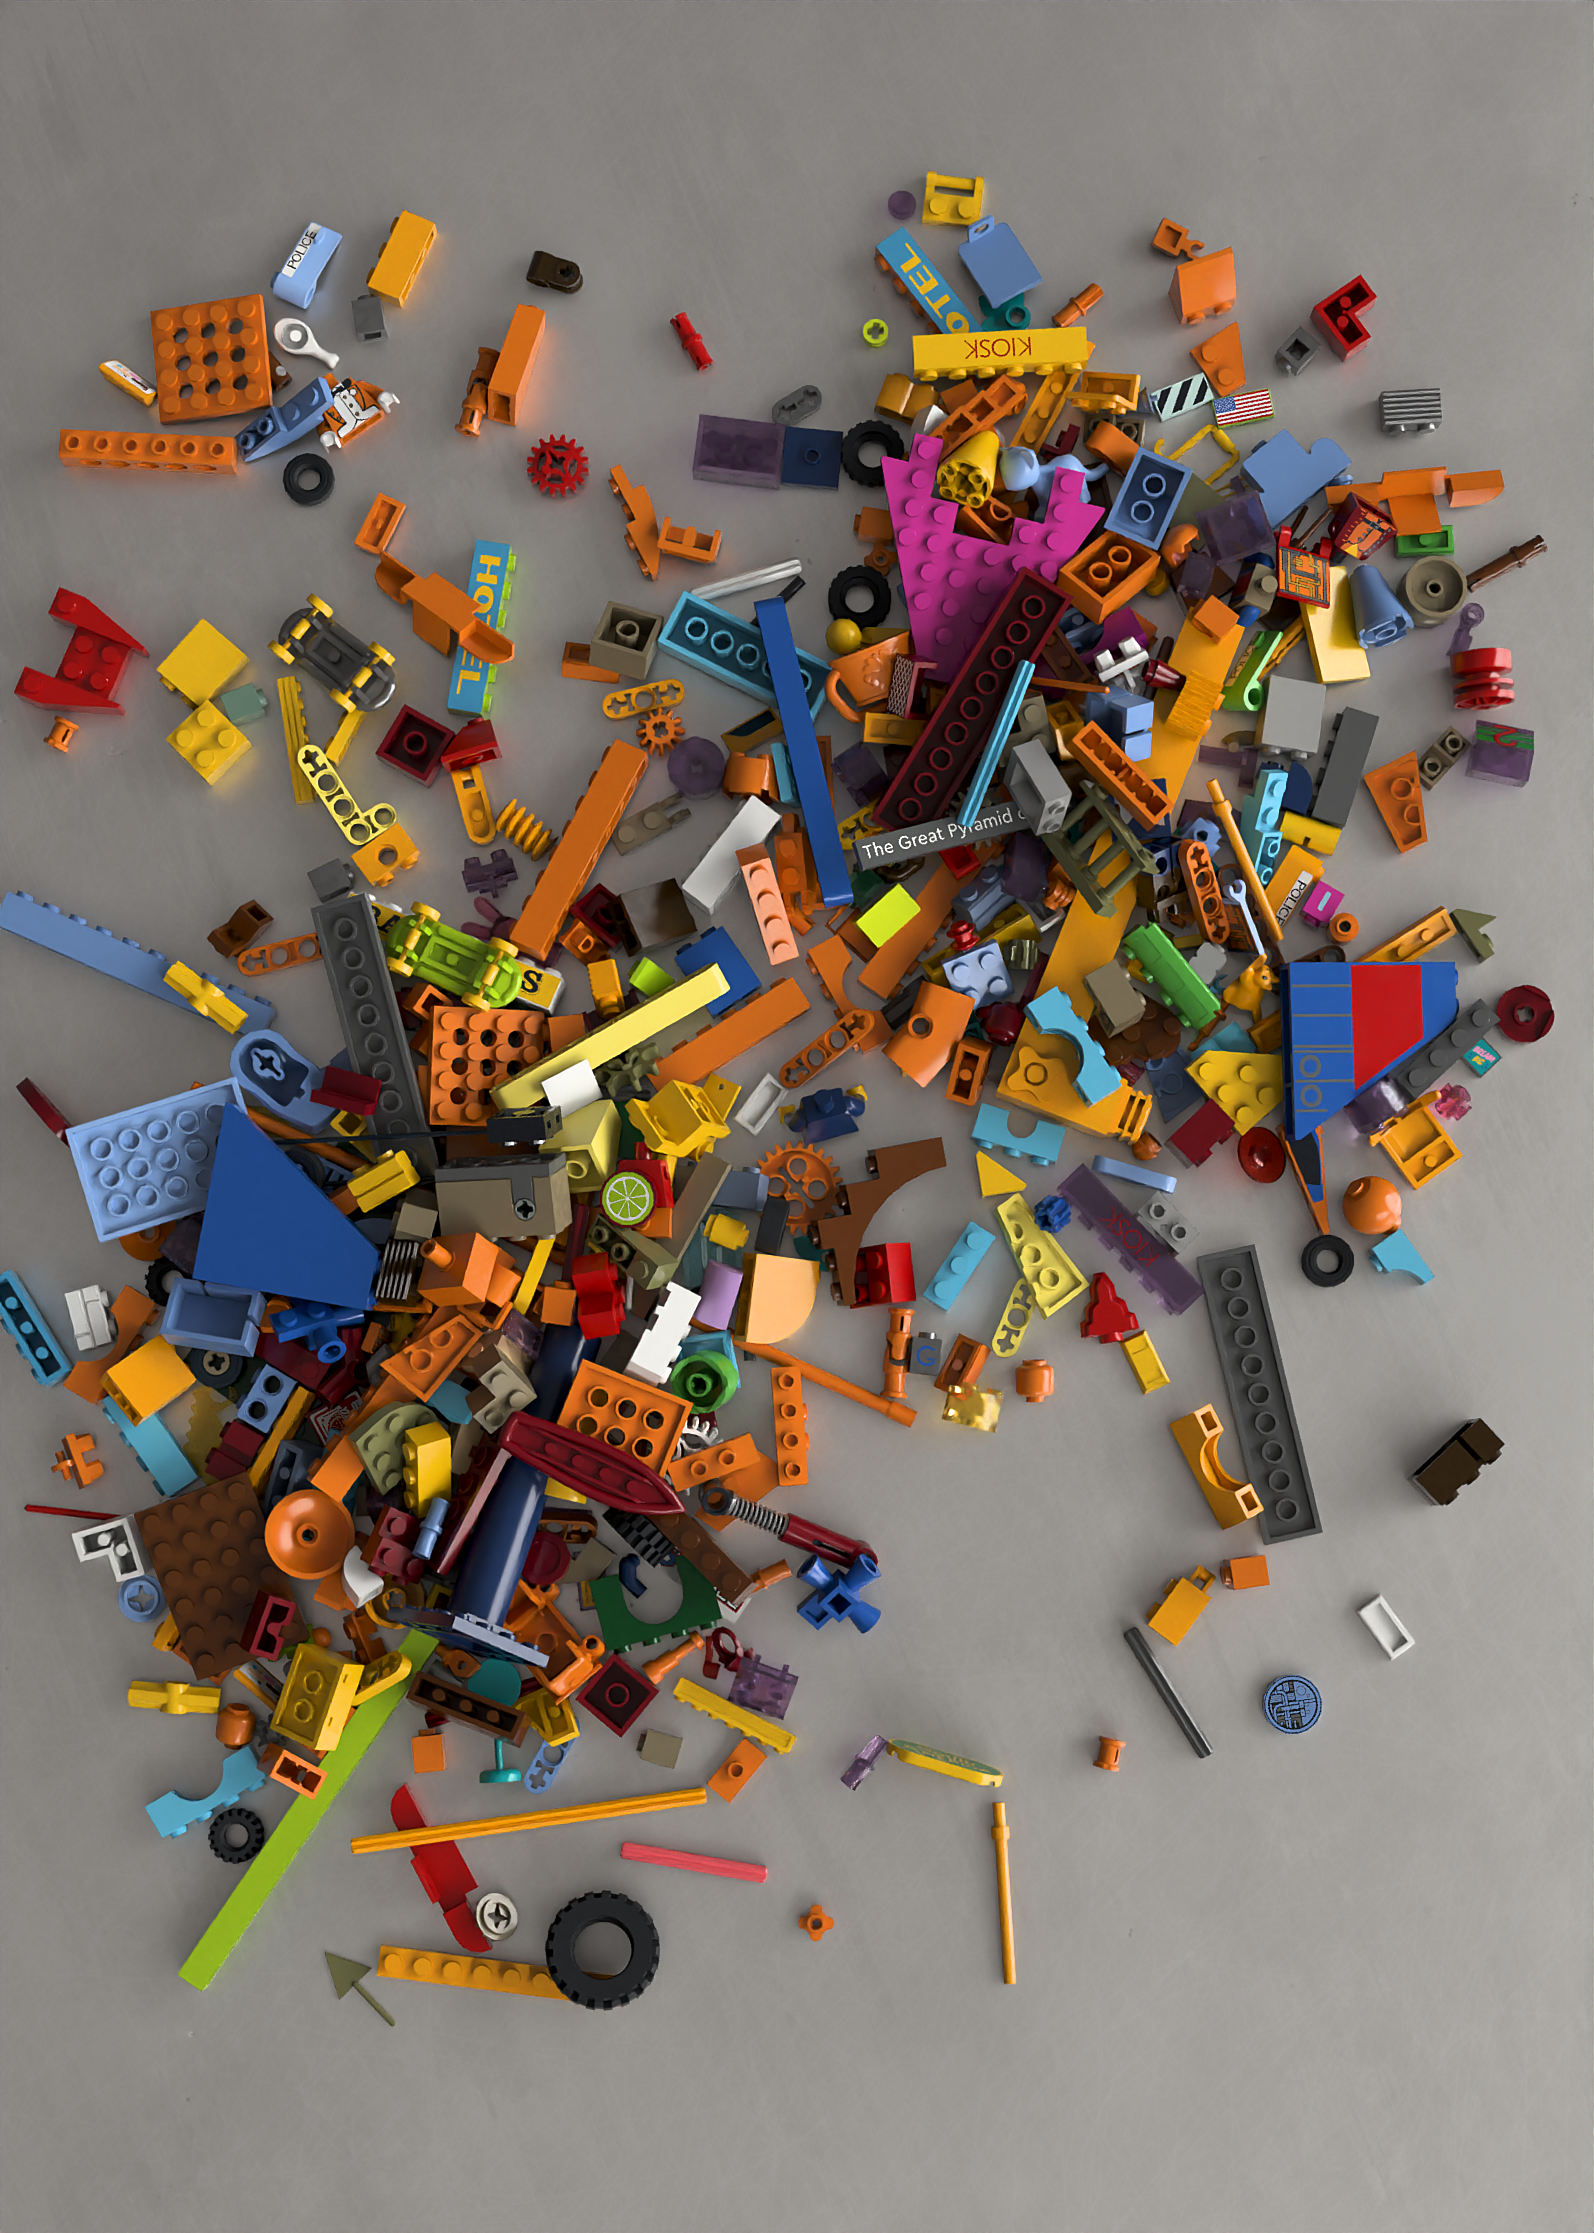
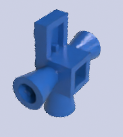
M289 1296V1300L295 1308L269 1315L270 1325L279 1343L302 1336L309 1351L317 1350L318 1359L323 1363L336 1362L346 1352V1345L337 1336L336 1327L365 1324L362 1309L340 1305L331 1309L328 1303Z
M860 1554L846 1575L840 1569H837L831 1575L819 1557L812 1555L799 1568L797 1578L816 1589L797 1606V1612L817 1630L824 1626L832 1617L840 1623L848 1615L860 1633L868 1632L879 1620L881 1611L860 1600V1588L881 1576L878 1567L866 1555Z

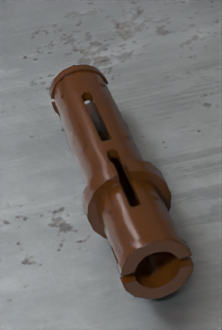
M1537 535L1519 547L1513 546L1507 554L1465 576L1467 583L1476 580V582L1467 586V589L1474 593L1477 589L1514 568L1524 567L1528 560L1548 550L1546 544H1541L1534 548L1542 543L1544 539Z

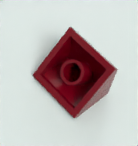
M598 883L571 907L569 914L573 920L575 918L579 919L609 949L617 954L622 948L623 943L606 906L608 902L617 896L601 883Z

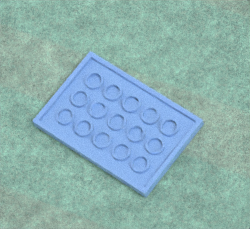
M237 1077L65 1129L99 1243L205 1211L225 1102L238 1105L248 1115Z

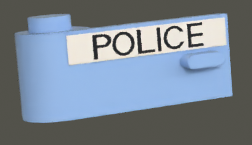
M311 221L281 271L274 273L270 282V287L273 288V295L306 309L314 296L316 280L342 239V235Z

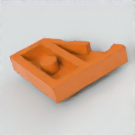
M1236 321L1190 350L1189 355L1200 371L1204 373L1206 380L1219 398L1227 397L1245 385L1246 378L1239 326Z

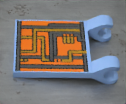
M1216 878V881H1217V884H1218V888H1219V891H1220V884H1219L1218 879ZM1235 879L1236 890L1234 892L1231 885L1223 887V892L1228 898H1222L1230 928L1229 936L1224 942L1228 952L1262 955L1265 952L1245 902V883L1240 879ZM1207 898L1209 900L1210 905H1212L1211 898Z

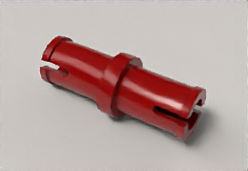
M686 312L680 313L675 316L676 320L674 318L670 320V324L674 327L682 341V349L684 351L687 350L697 370H705L708 368L707 364L711 366L714 361L702 343L703 337L700 333H696Z

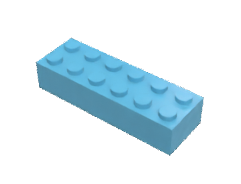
M684 590L657 640L658 649L778 709L760 629ZM795 647L812 723L814 724L827 699L824 685L832 667H829L827 662Z

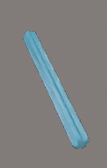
M1021 660L1017 666L957 818V823L965 827L973 826L1034 672L1035 665L1029 661Z

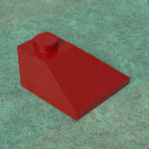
M476 718L467 722L468 726L461 728L440 757L447 774H450L453 770H463L475 764H482L502 758L490 719Z

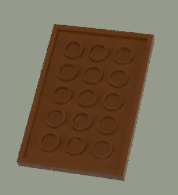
M247 1470L133 1514L197 1681L260 1657L248 1653L239 1647L259 1589L286 1597L297 1604L289 1627L282 1625L278 1635L285 1638L281 1649L311 1637L287 1574L275 1565L267 1552L264 1538L266 1518Z

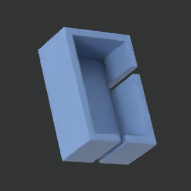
M174 1277L160 1334L168 1344L253 1357L260 1333L255 1326L260 1327L261 1319L267 1306V1300L258 1290L205 1282L203 1286L197 1280Z

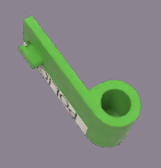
M1256 631L1220 692L1225 695L1221 703L1224 709L1227 711H1257L1263 706L1265 701L1264 689L1256 679L1284 635L1281 631Z

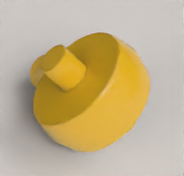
M1159 562L1156 577L1144 587L1145 591L1153 596L1164 593L1170 584L1168 574L1163 571L1164 564L1162 562Z

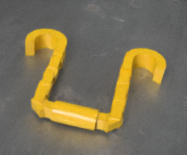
M1206 424L1194 437H1191L1170 456H1163L1160 452V447L1164 445L1163 437L1155 443L1153 449L1154 453L1175 461L1192 448L1197 441L1206 436L1207 433H1212L1216 442L1227 454L1230 453L1232 458L1204 480L1209 486L1231 469L1240 459V451L1235 449L1236 445L1221 429L1218 430L1216 425Z

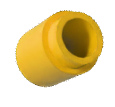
M719 1213L718 1216L715 1214L710 1215L703 1236L709 1237V1241L736 1251L738 1246L744 1247L749 1231L745 1230L746 1223Z

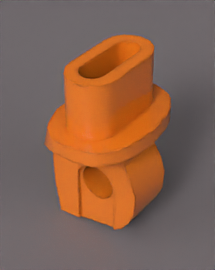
M277 1294L276 1297H272L267 1303L260 1324L262 1333H274L270 1325L269 1315L291 1309L289 1296Z
M440 1643L435 1649V1653L442 1658V1665L446 1668H451L453 1674L458 1677L471 1678L482 1666L472 1655L458 1648H450ZM465 1662V1668L461 1669V1664Z

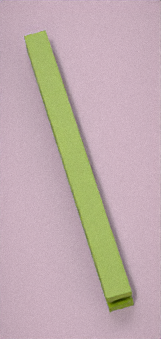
M411 1629L397 1650L411 1659L412 1666L409 1674L403 1680L360 1704L343 1729L336 1750H329L318 1768L327 1772L328 1775L314 1800L301 1793L299 1794L178 1972V1976L201 1992L207 1988L409 1690L417 1671L423 1669L441 1641Z

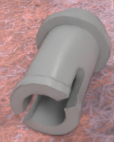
M438 1659L434 1660L426 1674L459 1687L465 1680V1678L453 1674L451 1669L443 1666L442 1661L440 1662Z

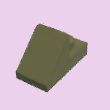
M1455 909L1449 914L1458 933L1480 964L1495 954L1492 950L1494 945L1491 939L1485 933L1481 934L1479 930L1492 922L1496 916L1462 909Z

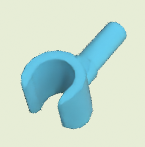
M1220 975L1213 981L1212 986L1208 987L1213 994H1223L1222 992L1226 988H1222L1219 985V980L1224 979L1228 975Z

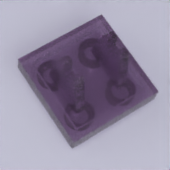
M756 1654L754 1660L742 1657L727 1700L739 1706L748 1707L767 1716L783 1720L799 1677L787 1673L789 1665L784 1664L782 1670L759 1663L761 1659L759 1654Z

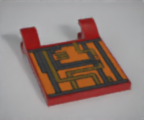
M1280 525V531H1275L1272 535L1273 543L1276 546V580L1278 583L1276 595L1328 609L1330 607L1329 557L1332 549V540L1322 536L1320 543L1316 542L1313 545V553L1289 546L1292 534L1291 528Z

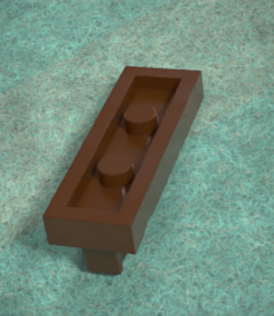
M1057 625L1040 653L1059 680L1083 684L1090 683L1094 680L1092 674ZM1065 689L1069 695L1077 691L1072 689Z

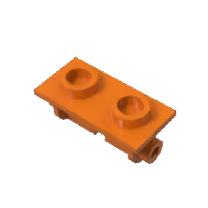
M366 1608L354 1612L356 1618L353 1613L343 1617L345 1622L343 1623V1629L349 1640L352 1639L354 1643L356 1661L367 1666L386 1655L387 1651L381 1637L370 1641L368 1635L378 1630L374 1621L368 1615Z

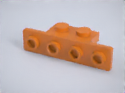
M800 1367L772 1368L770 1376L778 1485L781 1487L807 1485L809 1481L806 1450H809L808 1433H805L804 1421L807 1420V1407L802 1400Z

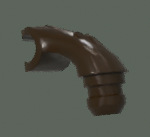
M925 856L922 857L919 863H915L911 859L906 860L907 864L901 869H892L885 865L876 867L873 871L874 876L880 878L884 884L904 882L924 866Z

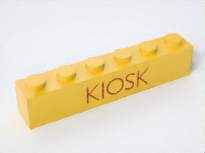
M1086 326L912 336L913 378H920L921 381H934L937 377L949 376V379L959 380L966 378V375L991 378L995 374L1007 373V376L1010 377L1021 376L1024 372L1048 375L1056 370H1064L1065 373L1073 374L1086 369L1088 363Z

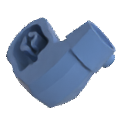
M269 1029L248 1033L239 1039L232 1050L229 1067L233 1077H237L238 1084L250 1092L269 1111L311 1133L318 1134L331 1127L330 1123L341 1110L310 1101L312 1090L322 1087L327 1066L323 1068L317 1067L309 1059L298 1054L280 1033ZM347 1047L329 1061L331 1064L328 1066L353 1072Z

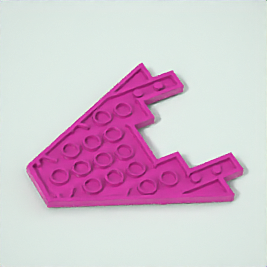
M914 433L908 461L881 456L880 464L915 655H922L938 663L937 669L925 668L924 678L949 684L1018 569L1025 566L1053 584L1059 575V570L1075 554L1103 515L1105 508L1079 502L1085 473L1057 466L1054 471L1043 524L1015 517L1008 546L953 533L959 504L931 498L943 439Z

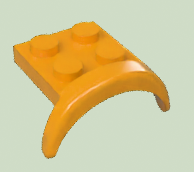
M1438 1090L1431 1091L1400 1109L1380 1124L1369 1135L1367 1140L1371 1147L1375 1146L1378 1142L1413 1190L1420 1188L1463 1156L1427 1107L1441 1097Z

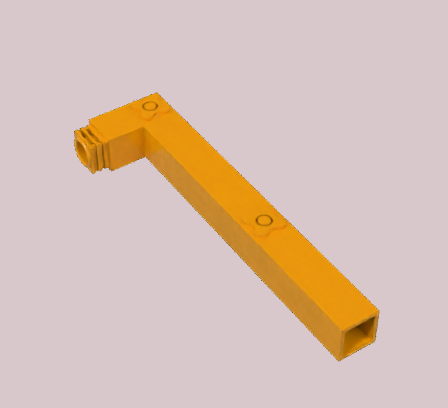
M1191 606L1167 664L1181 674L1186 675V681L1193 669L1223 684L1245 627L1235 624L1217 646L1191 625V621L1195 616L1191 613L1194 609ZM1157 688L1153 699L1152 727L1148 728V731L1152 732L1151 755L1149 758L1135 761L1134 763L1150 779L1165 778L1167 797L1175 804L1202 736L1199 735L1194 742L1164 727L1181 692ZM1118 803V804H1115V809L1117 810V812H1118L1119 815H1120L1119 803ZM1110 827L1097 838L1087 863L1088 866L1112 845ZM1144 840L1139 842L1141 845H1144L1146 843H1151V841L1153 840ZM1126 849L1098 874L1097 881L1101 887L1105 888L1132 863L1130 854ZM1138 873L1113 896L1114 900L1112 902L1118 909V912L1111 918L1096 915L1077 889L1033 1000L1057 986L1060 992L1064 991L1072 1002L1070 1008L1076 1017L1080 1015L1086 1024L1088 1023L1095 1004L1082 981L1086 975L1113 961L1136 903V897H1138ZM1026 1016L994 1097L1097 1139L1103 1140L1105 1137H1116L1118 1142L1126 1141V1145L1131 1146L1135 1144L1142 1133L1153 1103L1151 1100L1152 1095H1142L1143 1092L1140 1090L1138 1092L1132 1091L1133 1088L1127 1086L1128 1080L1121 1078L1119 1082L1122 1086L1117 1091L1087 1109L1071 1085L1079 1071V1060L1074 1059L1075 1047L1070 1041L1060 1035H1039Z

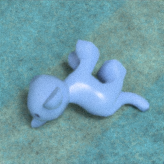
M1023 446L999 448L1001 454L999 468L1007 490L1021 491L1031 486L1040 505L1034 514V522L1042 524L1055 467L1058 466L1085 473L1079 502L1086 504L1091 500L1086 481H1096L1109 471V466L1106 463L1100 464L1095 469H1086L1071 454L1057 456L1046 465L1040 466L1033 450Z

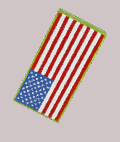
M1268 388L1212 399L1211 401L1218 430L1274 418Z

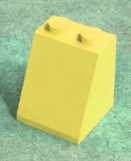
M612 1099L594 1101L562 1118L563 1129L554 1134V1138L545 1140L546 1143L540 1145L538 1149L540 1153L565 1152L569 1193L600 1191L604 1181L616 1171L622 1120Z

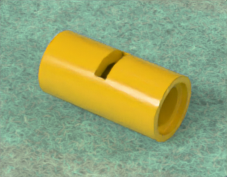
M1285 810L1278 828L1279 831L1283 832L1281 839L1332 856L1341 833L1340 828L1289 810Z

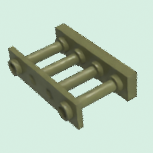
M1082 780L1079 784L1087 796L1064 817L1062 827L1053 833L1045 832L1040 834V836L1096 915L1111 918L1118 912V909L1112 902L1114 900L1113 896L1140 870L1157 875L1160 870L1154 863L1156 860L1154 855L1147 848L1142 847L1107 798L1109 795L1108 791L1098 782L1092 783ZM1095 805L1103 817L1075 844L1070 843L1066 837L1068 835L1067 831ZM1110 827L1118 839L1090 866L1086 865L1082 860V853ZM1126 849L1134 861L1105 888L1101 887L1097 881L1098 874Z

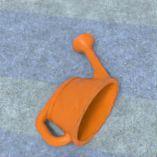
M911 630L888 637L827 663L829 667H832V670L825 680V694L829 702L845 719L858 724L863 723L864 712L880 714L889 712L886 710L896 654L915 655L912 637H910ZM840 678L857 702L858 708L878 700L884 702L856 712L838 695L836 683Z

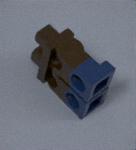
M1172 835L1171 838L1156 839L1151 841V843L1142 845V847L1147 848L1156 859L1154 863L1160 870L1157 875L1141 870L1138 872L1137 893L1139 897H1136L1137 906L1146 908L1148 921L1155 923L1166 921V907H1168V913L1175 915L1188 911L1187 898H1189V894L1178 859V849L1181 843L1189 838Z

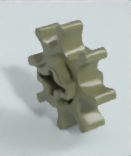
M641 1041L596 1067L595 1069L598 1070L593 1071L597 1084L601 1085L607 1082L606 1086L612 1097L616 1096L618 1089L625 1084L633 1085L635 1092H640L642 1090L639 1083L640 1077L646 1074L657 1076L660 1073L656 1062L652 1060L660 1057V1052L655 1042L643 1047L644 1045Z

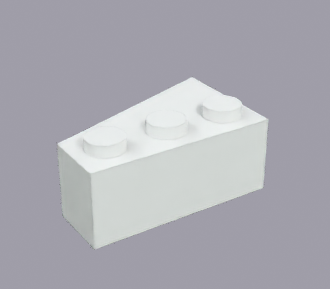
M669 1281L649 1316L622 1375L655 1388L658 1383L664 1385L672 1370L667 1366L669 1362H675L682 1347L678 1346L680 1340L685 1341L692 1327L688 1324L701 1297Z

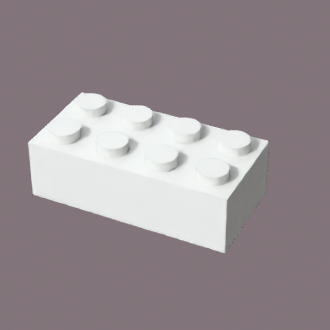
M754 795L748 801L744 798L734 811L736 815L731 823L726 821L716 834L718 839L713 847L708 844L699 856L700 862L696 869L689 868L681 879L683 883L681 887L683 897L709 917L713 915L742 877L735 851L761 842L766 846L781 827V816Z

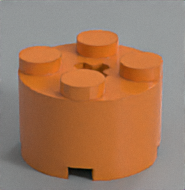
M730 752L729 758L726 760L722 796L733 800V795L739 796L741 801L744 798L748 801L754 795L766 805H772L773 801L778 804L780 801V791L773 756L758 754L757 758L747 757L744 753Z

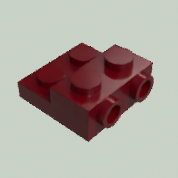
M385 1504L360 1556V1560L369 1564L367 1570L384 1577L386 1572L393 1574L391 1580L408 1587L409 1582L418 1585L427 1565L424 1563L425 1560L412 1555V1551L421 1531L419 1525L423 1520Z

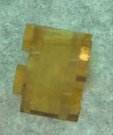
M963 1381L961 1387L950 1385L942 1420L996 1433L1004 1400V1392L987 1388L986 1393L978 1391L979 1385Z

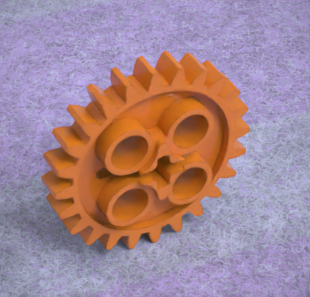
M801 1140L798 1141L796 1148H792L790 1141H787L785 1150H782L776 1144V1154L772 1155L770 1152L765 1151L768 1160L766 1162L757 1160V1164L762 1168L760 1174L768 1176L769 1181L780 1179L784 1183V1189L781 1193L773 1194L768 1190L767 1198L771 1196L790 1202L798 1201L803 1206V1212L800 1215H788L786 1227H790L791 1236H794L796 1228H800L803 1235H806L807 1226H811L810 1221L826 1218V1214L836 1215V1212L831 1207L832 1205L838 1206L835 1195L840 1190L836 1185L843 1182V1178L834 1177V1174L840 1170V1167L829 1166L833 1157L830 1156L823 1159L824 1149L821 1148L815 1153L813 1152L814 1144H810L807 1149H803ZM795 1160H801L807 1166L806 1171L801 1175H795L790 1171V1164ZM779 1168H783L796 1184L800 1182L804 1184L802 1192L812 1201L814 1208H809L797 1192L793 1194L789 1192L791 1185L780 1174ZM814 1182H820L825 1186L826 1191L821 1197H813L809 1193V1186Z

